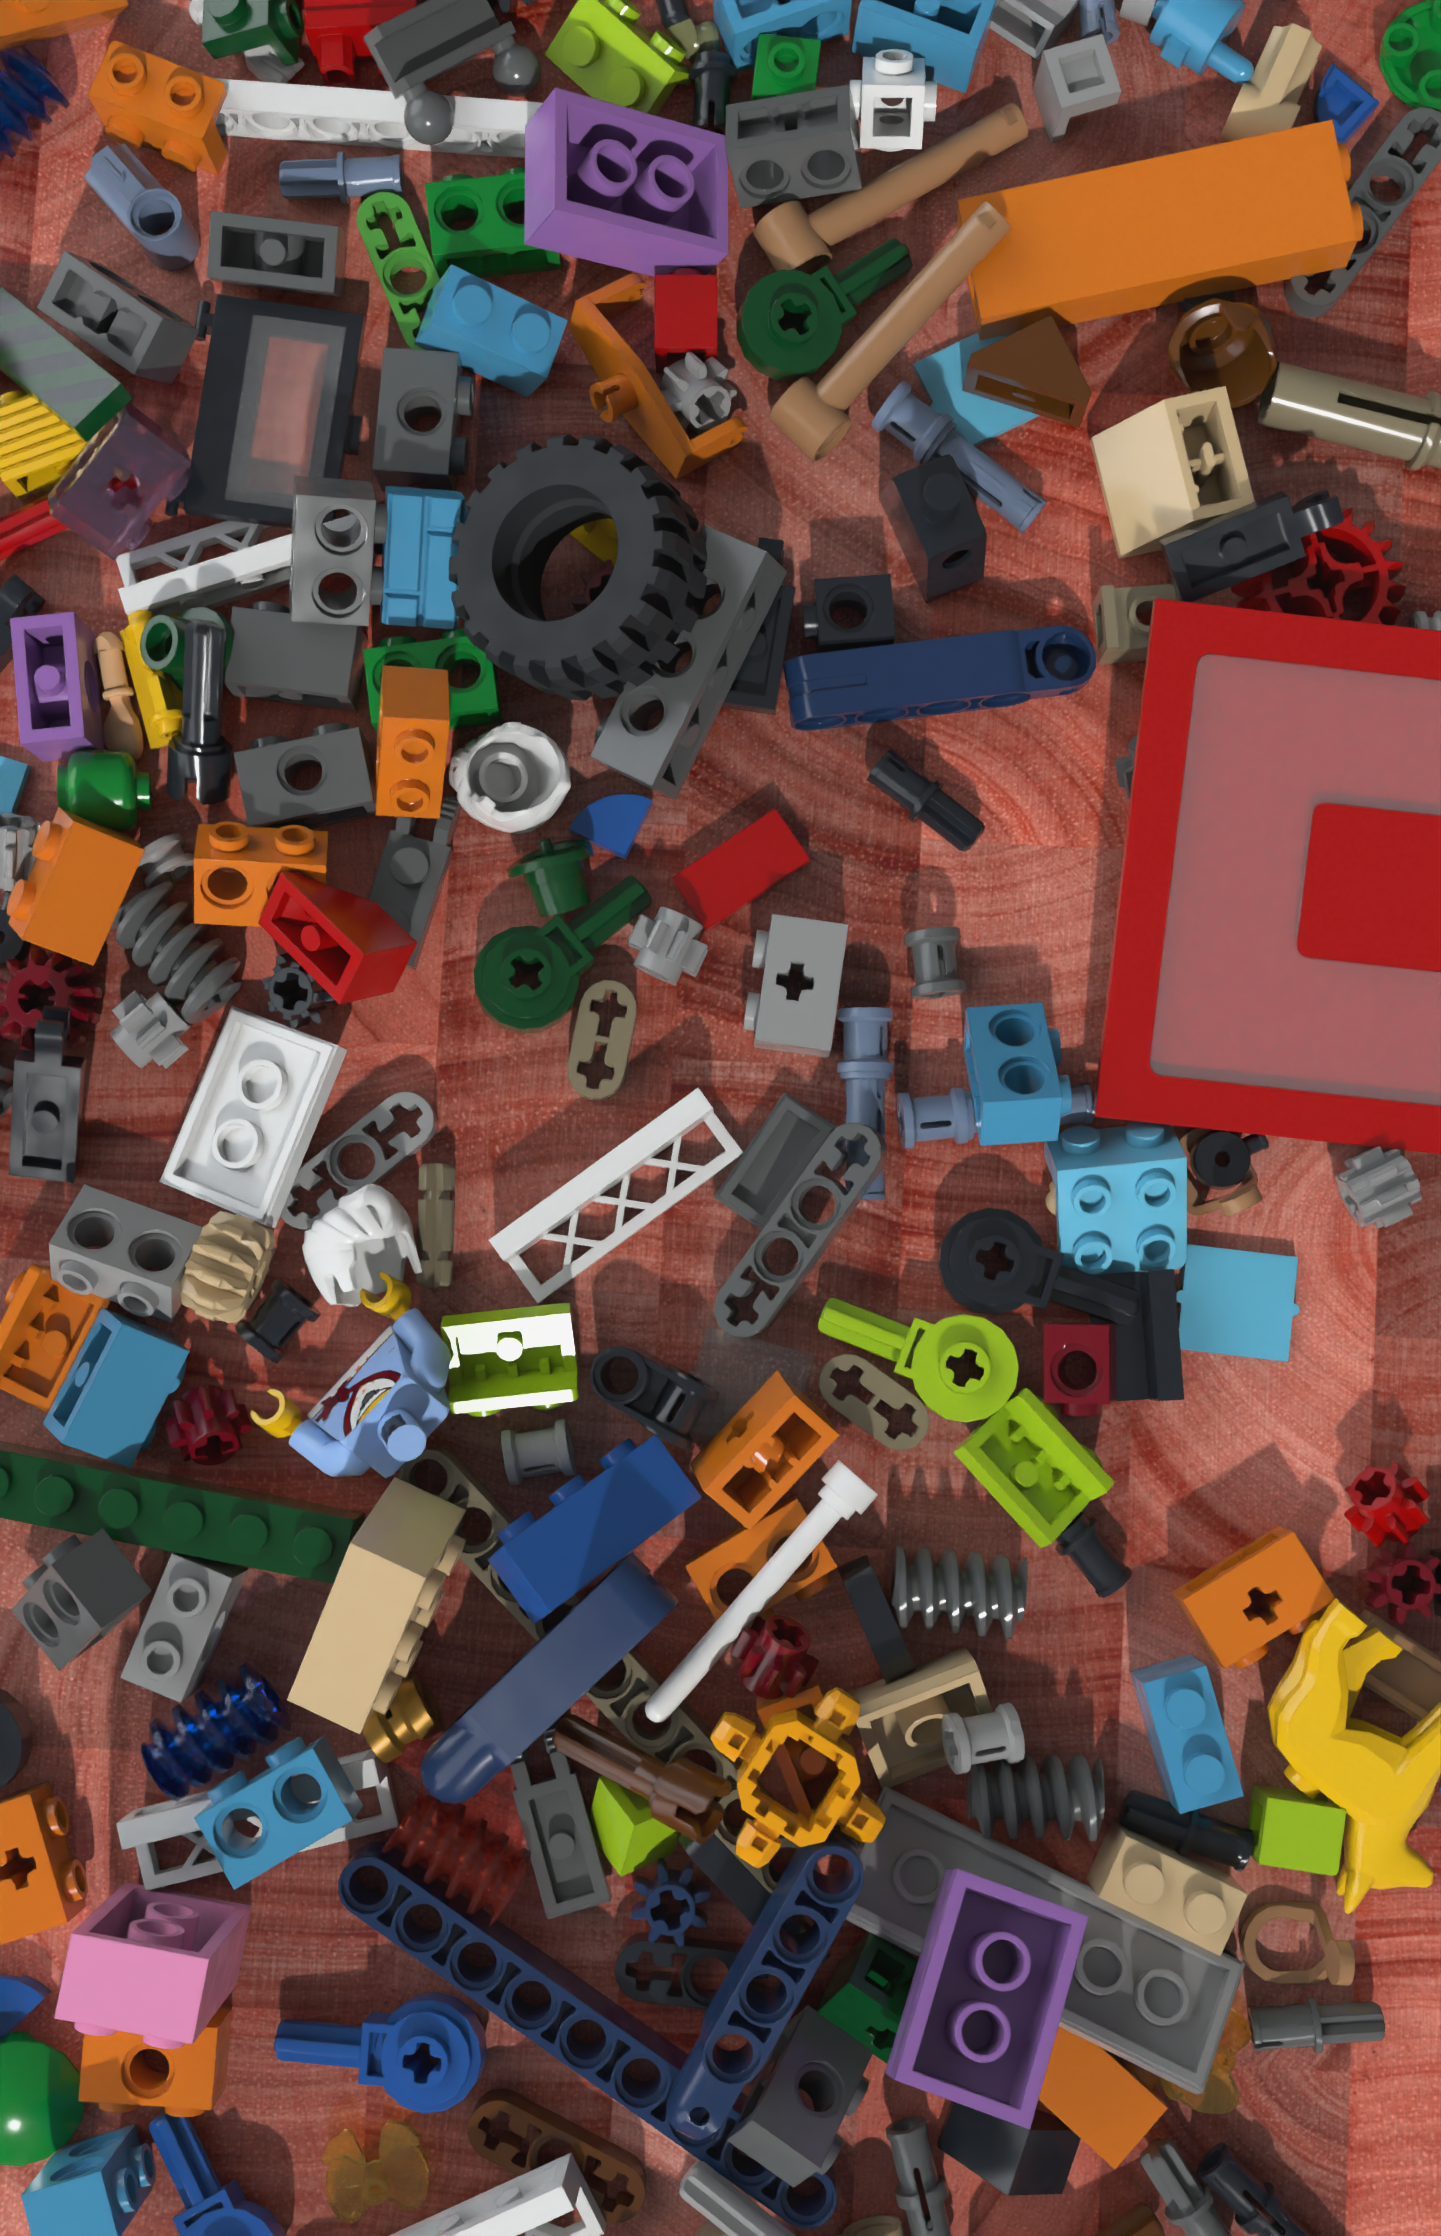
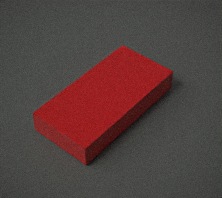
M774 808L671 877V882L707 933L810 864L811 859L776 808Z

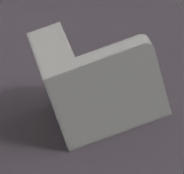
M1103 34L1043 50L1033 86V93L1050 143L1063 140L1070 117L1118 103L1121 88Z

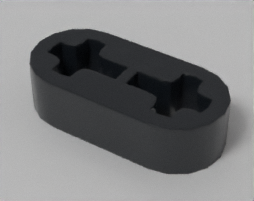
M862 1556L837 1567L885 1682L916 1670L868 1556Z

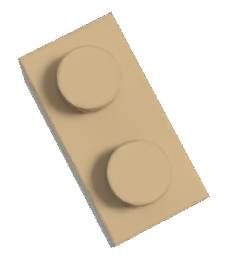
M1115 1819L1110 1824L1086 1878L1099 1898L1221 1956L1248 1896L1231 1875L1190 1855L1182 1856L1177 1854L1175 1848L1154 1838L1129 1830Z

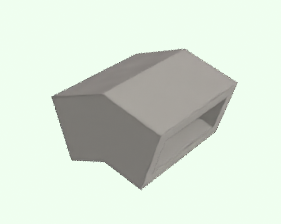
M996 0L990 29L1039 60L1043 50L1053 48L1074 19L1078 0Z

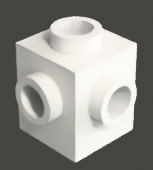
M900 49L882 50L876 54V57H863L862 80H850L856 120H861L860 148H874L887 152L904 149H922L923 121L935 122L937 81H925V58H913L912 53Z

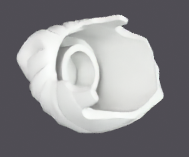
M507 722L483 733L478 739H473L465 744L464 748H459L453 754L450 761L449 783L457 792L456 797L462 808L472 818L502 832L522 834L534 831L554 815L571 788L568 760L562 749L543 732L523 725L521 722Z
M368 1184L350 1195L341 1197L337 1207L325 1213L322 1219L315 1220L311 1229L305 1231L304 1244L302 1246L305 1262L308 1265V1270L315 1285L330 1305L358 1306L362 1303L360 1299L362 1288L375 1295L386 1292L387 1284L381 1279L379 1273L383 1272L403 1281L407 1258H409L415 1274L422 1272L411 1219L398 1199L394 1198L393 1194L381 1186Z

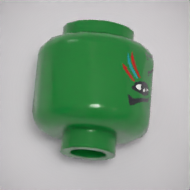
M76 750L71 754L68 765H58L57 768L58 807L119 832L132 831L138 823L139 810L152 809L150 772H138L136 759L128 750Z

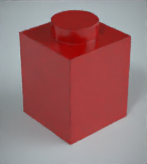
M692 268L676 269L671 271L669 275H655L654 349L656 373H664L665 367H669L678 360L685 359L687 352L690 351L703 363L711 356L718 360L717 275H705L703 272Z

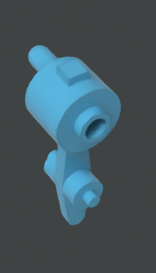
M1158 0L1156 2L1151 17L1157 21L1151 32L1149 42L1162 50L1160 56L1178 69L1183 64L1199 76H1202L1211 67L1238 85L1250 81L1254 73L1252 62L1226 45L1242 17L1246 7L1245 2L1242 0Z

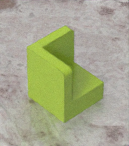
M605 1776L599 1777L589 1815L597 1844L620 1877L658 1861L659 1858L671 1855L675 1851L679 1832L652 1818L649 1800Z
M1253 1784L1247 1828L1253 1830L1252 1833H1254L1251 1857L1260 1865L1335 1876L1339 1871L1347 1810L1340 1808L1326 1795L1318 1794L1315 1799H1311L1302 1791Z

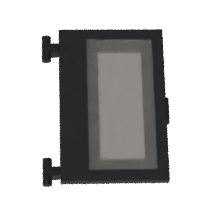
M217 294L214 314H209L211 307L209 302H198L195 327L200 331L195 340L205 341L206 334L211 335L187 489L182 490V478L177 476L170 477L165 514L176 517L178 509H183L187 515L292 529L294 475L342 479L345 454L358 455L363 417L355 416L352 409L366 320L364 314ZM337 509L329 512L324 517L322 523L335 520Z

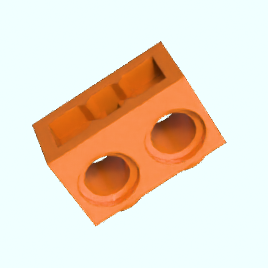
M382 665L375 758V815L440 819L450 725L448 670Z
M233 821L218 822L214 825L198 824L194 851V924L262 927L258 922L281 872H301L304 874L303 876L327 884L328 831L311 830L300 825H287L281 828L248 827ZM229 867L238 870V872H225L219 868Z
M796 1494L772 1507L750 1531L742 1525L686 1559L685 1568L716 1621L732 1604L718 1590L717 1583L722 1574L731 1569H742L754 1578L773 1556L776 1543L781 1538L791 1535L808 1516ZM823 1539L810 1553L808 1560L795 1570L756 1617H761L767 1621L769 1617L776 1615L772 1606L792 1594L796 1596L798 1602H801L820 1592L832 1582L827 1573L838 1566ZM756 1617L751 1621V1623L746 1628H751Z

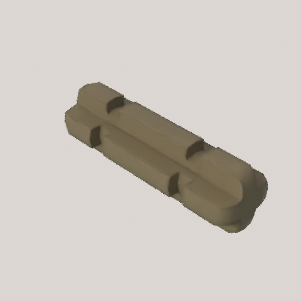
M426 1163L419 1168L418 1190L424 1191L423 1199H418L417 1251H422V1260H419L422 1272L416 1274V1281L419 1286L424 1288H446L453 1282V1261H448V1252L453 1251L454 1201L449 1200L450 1191H455V1170L453 1166L446 1163Z

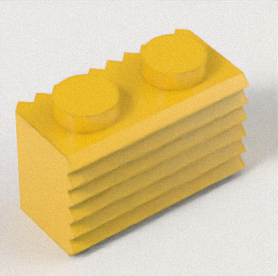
M12 391L0 396V477L17 499H26L29 495H38L40 491H49L53 486H61L64 482H73L75 478L85 477L87 474H91L132 454L118 413L89 441L85 442L30 394L24 391Z

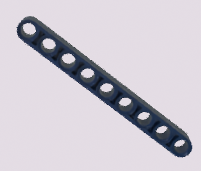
M371 1842L362 1846L354 1853L338 1880V1894L341 1902L352 1914L700 2161L707 2163L724 2178L789 2224L800 2229H813L823 2225L832 2216L837 2204L833 2165L823 2175L818 2172L811 2175L823 2183L816 2193L809 2196H801L794 2193L789 2188L788 2183L753 2158L740 2155L734 2149V2145L727 2141L747 2100V2095L742 2092L739 2094L721 2128L710 2136L701 2140H693L676 2131L668 2121L666 2105L673 2082L688 2057L686 2052L396 1847L385 1842ZM365 1865H373L380 1868L388 1880V1889L381 1892H371L365 1889L359 1882L357 1876L358 1868ZM417 1904H429L435 1907L441 1915L442 1925L434 1930H425L418 1927L411 1917V1907ZM473 1942L487 1944L494 1951L497 1961L488 1967L474 1966L466 1959L464 1947ZM526 1981H537L544 1984L549 1990L551 1998L544 2004L531 2005L524 2002L519 1996L517 1987ZM582 2019H591L599 2023L604 2029L605 2036L595 2043H584L573 2035L571 2026ZM646 2058L653 2061L660 2072L651 2080L638 2081L626 2072L625 2066L634 2059ZM709 2115L705 2118H702L700 2123L705 2122L709 2118Z

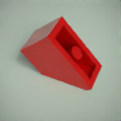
M292 871L280 873L258 922L339 1004L394 992L418 944L376 902Z

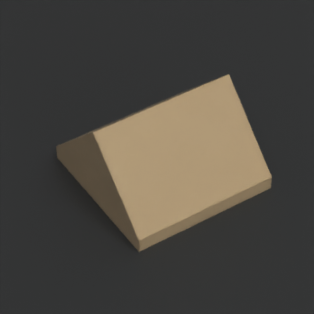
M966 1647L915 1666L916 1670L888 1682H885V1679H881L848 1692V1694L860 1701V1714L856 1725L882 1788L884 1786L890 1788L949 1765L944 1751L941 1731L944 1714L957 1712L961 1718L993 1712L978 1666Z

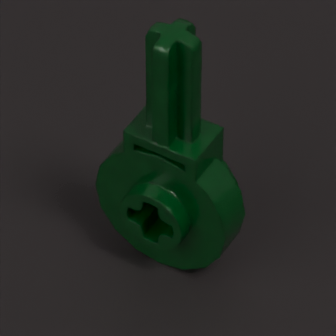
M892 238L834 276L827 265L812 275L798 270H779L763 276L748 291L736 317L737 340L744 357L758 372L777 381H798L802 377L814 375L834 354L842 335V329L847 327L857 315L854 307L910 272L913 264L909 256L910 251L905 244H901L896 238ZM792 324L796 328V330L794 328H790L784 331L780 327V325L782 327H785Z
M628 876L567 924L557 915L541 928L535 926L511 927L493 936L480 951L473 971L475 996L484 1014L500 1028L519 1034L542 1032L560 1023L573 1007L579 987V977L593 967L594 957L590 953L651 906L652 899L645 886L635 877ZM521 968L526 974L537 970L539 972L538 988L532 990L528 985L524 984L516 989L514 987L515 970Z

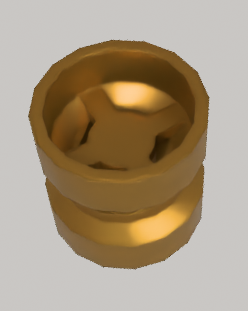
M413 1672L402 1679L386 1714L384 1715L374 1710L362 1732L376 1756L382 1762L388 1763L405 1752L406 1745L417 1738L426 1741L442 1732L445 1728L441 1713L433 1696L423 1680Z

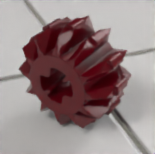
M39 947L30 948L28 965L14 957L6 959L7 968L13 977L9 982L0 978V992L5 994V999L0 1000V1017L6 1018L0 1028V1034L9 1040L20 1037L21 1050L35 1051L36 1021L38 1018L42 1019L43 1011L37 1009V1007L44 1006V1003L38 1001V998L43 991L48 990L56 994V996L48 997L49 1000L55 1002L54 1006L71 1008L68 1040L77 1045L85 1043L86 1038L84 1032L78 1027L82 1020L90 1024H97L100 1021V1015L86 1008V1004L97 1001L103 996L99 987L85 985L92 974V969L83 962L72 965L71 957L54 952L49 958L46 951Z

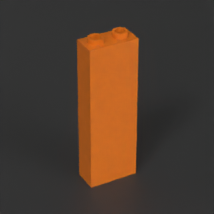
M1333 119L958 199L957 231L984 201L991 204L1011 226V230L975 266L974 270L967 277L979 340L1011 335L1050 315L1053 317L1057 327L1177 303L1185 298L1234 291L1291 279L1294 276H1306L1347 267L1357 241H1361L1363 238V216L1359 203L1357 201L1350 202L1346 182L1350 180L1351 176L1350 154L1345 142L1337 143Z

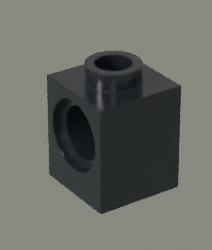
M881 574L814 579L812 601H802L804 640H816V653L894 644L895 624L891 575ZM840 607H852L862 615L864 621L854 628H842L834 623L830 614Z

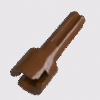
M574 1714L564 1716L554 1731L552 1741L557 1751L649 1800L651 1816L658 1822L699 1844L705 1843L720 1825L725 1811L722 1804L713 1799L715 1796H727L732 1792V1783L727 1779L685 1757L678 1758L667 1764Z

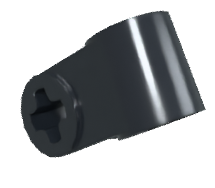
M633 1345L610 1347L602 1351L595 1358L590 1369V1384L597 1396L638 1420L643 1427L658 1437L685 1450H688L693 1442L689 1434L707 1402H715L720 1394L717 1389L677 1366L669 1365L642 1348ZM620 1356L629 1358L638 1369L639 1378L637 1384L628 1393L618 1391L612 1386L609 1379L610 1366ZM685 1395V1400L683 1401L680 1409L678 1410L676 1416L673 1419V1414L675 1413L678 1405L680 1404L682 1398Z

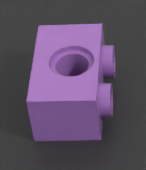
M75 612L10 618L20 744L42 762L69 759L72 753L80 749H104L97 656L93 654L95 634Z

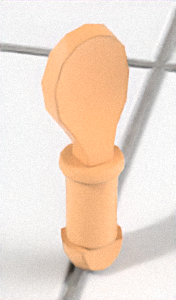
M102 632L94 641L93 654L97 656L104 687L102 697L111 703L110 711L103 725L104 742L108 749L128 750L137 761L141 758L144 748L143 734L139 718L135 714L130 701L134 691L129 687L122 654V651L125 649L117 635L112 632Z

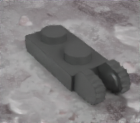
M447 796L444 803L441 804L440 819H437L433 842L413 836L419 818L397 817L395 830H390L368 900L376 902L418 942L406 966L416 970L453 855L450 846L462 807L458 799Z
M556 1720L543 1734L545 1747L548 1754H550L554 1768V1775L533 1781L528 1748L510 1764L516 1785L512 1792L547 1919L610 1902L612 1898L577 1768L572 1769L570 1757L557 1751L552 1741L554 1731L560 1724L559 1720Z

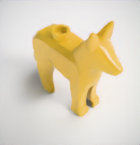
M1335 1598L1327 1607L1320 1620L1312 1621L1303 1632L1293 1661L1278 1683L1267 1706L1273 1744L1289 1762V1765L1283 1771L1284 1775L1311 1799H1315L1322 1792L1340 1808L1347 1810L1343 1834L1344 1864L1338 1878L1336 1891L1338 1895H1344L1345 1913L1350 1914L1356 1909L1370 1888L1377 1890L1397 1887L1427 1888L1432 1885L1434 1875L1432 1868L1422 1854L1406 1842V1838L1411 1827L1428 1807L1435 1790V1785L1441 1774V1701L1403 1737L1364 1720L1350 1717L1367 1672L1381 1660L1396 1658L1403 1649L1378 1627H1374L1360 1635L1368 1625L1338 1598Z

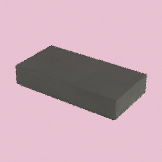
M784 1092L714 1196V1199L760 1230H763L827 1137L837 1127Z

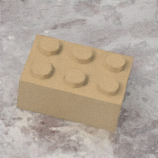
M394 1477L349 1544L287 1698L288 1701L358 1734H361L374 1710L384 1715L386 1714L403 1677L406 1678L420 1652L423 1641L419 1639L424 1627L428 1628L443 1598L445 1591L441 1590L444 1580L446 1576L449 1577L465 1546L466 1539L456 1535L465 1515V1509Z

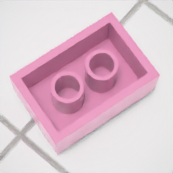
M125 1882L71 1933L54 2018L75 2022L74 2028L88 2035L108 2036L116 2033L118 2030L143 2035V2042L156 2048L177 2049L183 2047L185 2043L193 2045L237 1985L252 1906L161 1888L145 1891L144 1885Z

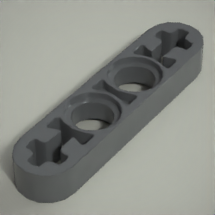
M1421 107L1409 111L1399 121L1348 191L1350 202L1357 201L1361 207L1366 246L1356 251L1353 250L1347 267L1333 269L1323 288L1318 290L1315 295L1309 294L1304 288L1307 282L1311 281L1317 273L1306 276L1299 275L1287 279L1284 285V296L1288 306L1296 314L1305 318H1317L1326 315L1335 307L1441 161V112L1432 108ZM1420 132L1424 133L1430 140L1428 144L1422 147L1410 165L1402 157L1412 140ZM1379 176H1387L1393 179L1399 185L1401 198L1394 202L1378 200L1370 190V181Z
M846 1123L838 1126L827 1137L719 1291L714 1302V1314L717 1323L726 1333L734 1337H753L764 1333L773 1325L882 1171L887 1160V1146L884 1137L876 1129L866 1124ZM865 1136L868 1141L865 1144L864 1151L870 1156V1160L866 1165L853 1163L843 1175V1179L854 1183L848 1193L847 1189L839 1181L824 1176L821 1172L826 1165L832 1171H839L848 1157L846 1150L841 1148L844 1141L849 1139L858 1142ZM816 1186L828 1188L836 1201L833 1215L823 1223L811 1221L803 1210V1199L806 1193ZM779 1238L790 1240L798 1251V1263L795 1269L786 1275H779L773 1272L766 1260V1252L769 1245ZM754 1270L761 1280L778 1286L779 1292L775 1296L771 1290H762L753 1304L754 1310L759 1314L757 1321L748 1319L738 1323L735 1317L738 1315L739 1309L732 1302L735 1296L748 1297L757 1288L760 1282L749 1278L750 1272Z

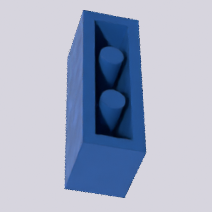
M653 1435L638 1447L628 1438L599 1460V1463L605 1469L599 1476L587 1484L581 1474L577 1475L548 1497L555 1508L536 1521L530 1511H528L497 1534L504 1545L487 1560L533 1624H536L702 1498L657 1435Z

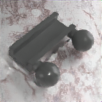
M428 0L378 25L363 38L395 99L403 96L407 103L404 110V123L408 133L416 141L426 145H435L444 141L451 133L454 125V113L450 103L441 94L428 90L425 83L429 80L432 81L446 71H450L465 61L468 62L490 49L493 50L496 56L492 66L493 78L503 93L512 97H524L536 89L541 78V65L537 55L527 46L516 43L513 37L516 30L511 21L500 26L487 0Z

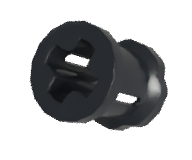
M276 1278L271 1284L273 1293L249 1320L241 1319L235 1326V1330L247 1343L276 1364L284 1357L282 1349L307 1321L315 1322L321 1315L307 1298L280 1278Z

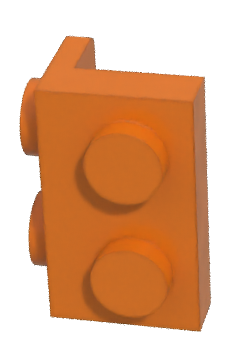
M112 41L87 94L105 127L106 134L120 145L125 143L129 149L138 150L140 146H144L162 153L167 161L182 170L195 172L197 168L219 176L228 155L215 125L227 97L224 83L122 42Z
M31 1264L27 1271L21 1272L14 1279L5 1298V1304L9 1307L0 1323V1389L48 1413L100 1309L104 1307L115 1311L118 1303L91 1293L81 1295L71 1292L58 1281L51 1279L50 1266Z

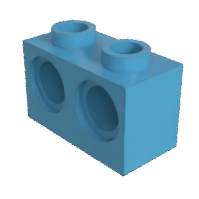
M713 0L714 22L726 54L732 58L731 65L736 68L737 73L755 67L759 33L821 40V44L848 35L852 0Z
M1043 1003L967 1007L965 1012L963 1053L980 1146L1058 1141L1061 1114L1071 1112V1086L1067 1074L1058 1075L1056 1066H1060L1061 1063L1060 1035L1057 1027L1048 1028Z
M301 1736L297 1737L265 1757L270 1766L269 1769L250 1780H247L244 1772L240 1771L206 1792L211 1803L194 1819L234 1890L352 1821L363 1807L361 1800L325 1736L308 1746L305 1745ZM305 1773L314 1777L321 1788V1800L316 1803H305L296 1798L291 1789L292 1775ZM246 1808L255 1812L262 1823L261 1836L250 1838L239 1833L233 1822L234 1810Z
M136 2124L66 2144L53 2154L21 2194L31 2236H122L151 2192L156 2178L153 2153L147 2143L141 2144Z

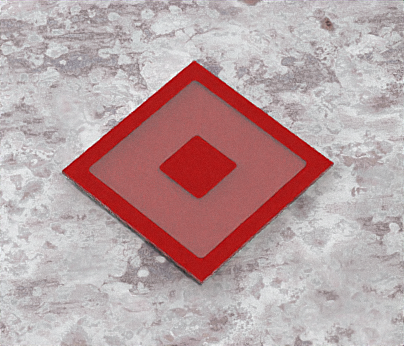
M1158 598L1153 600L1093 1107L1094 1117L1441 1154V631Z

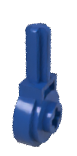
M440 1992L417 1994L400 2004L392 2013L372 2012L362 2022V2026L285 2019L279 2023L274 2041L276 2057L280 2061L359 2068L358 2084L383 2086L386 2093L402 2107L420 2113L445 2111L463 2101L482 2075L487 2057L485 2030L475 2012L459 1998ZM423 2043L430 2044L429 2051L431 2056L440 2058L437 2064L430 2063L428 2051L419 2049Z
M164 2112L149 2124V2131L184 2203V2207L172 2218L180 2236H286L285 2230L272 2212L253 2201L246 2200L236 2178L221 2185L190 2117H174Z

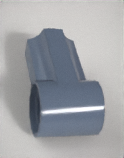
M125 143L113 147L106 145L91 158L90 168L84 176L86 182L141 244L152 263L160 269L168 271L181 270L190 265L198 255L200 238L177 197L162 187ZM172 225L167 232L156 235L161 228Z

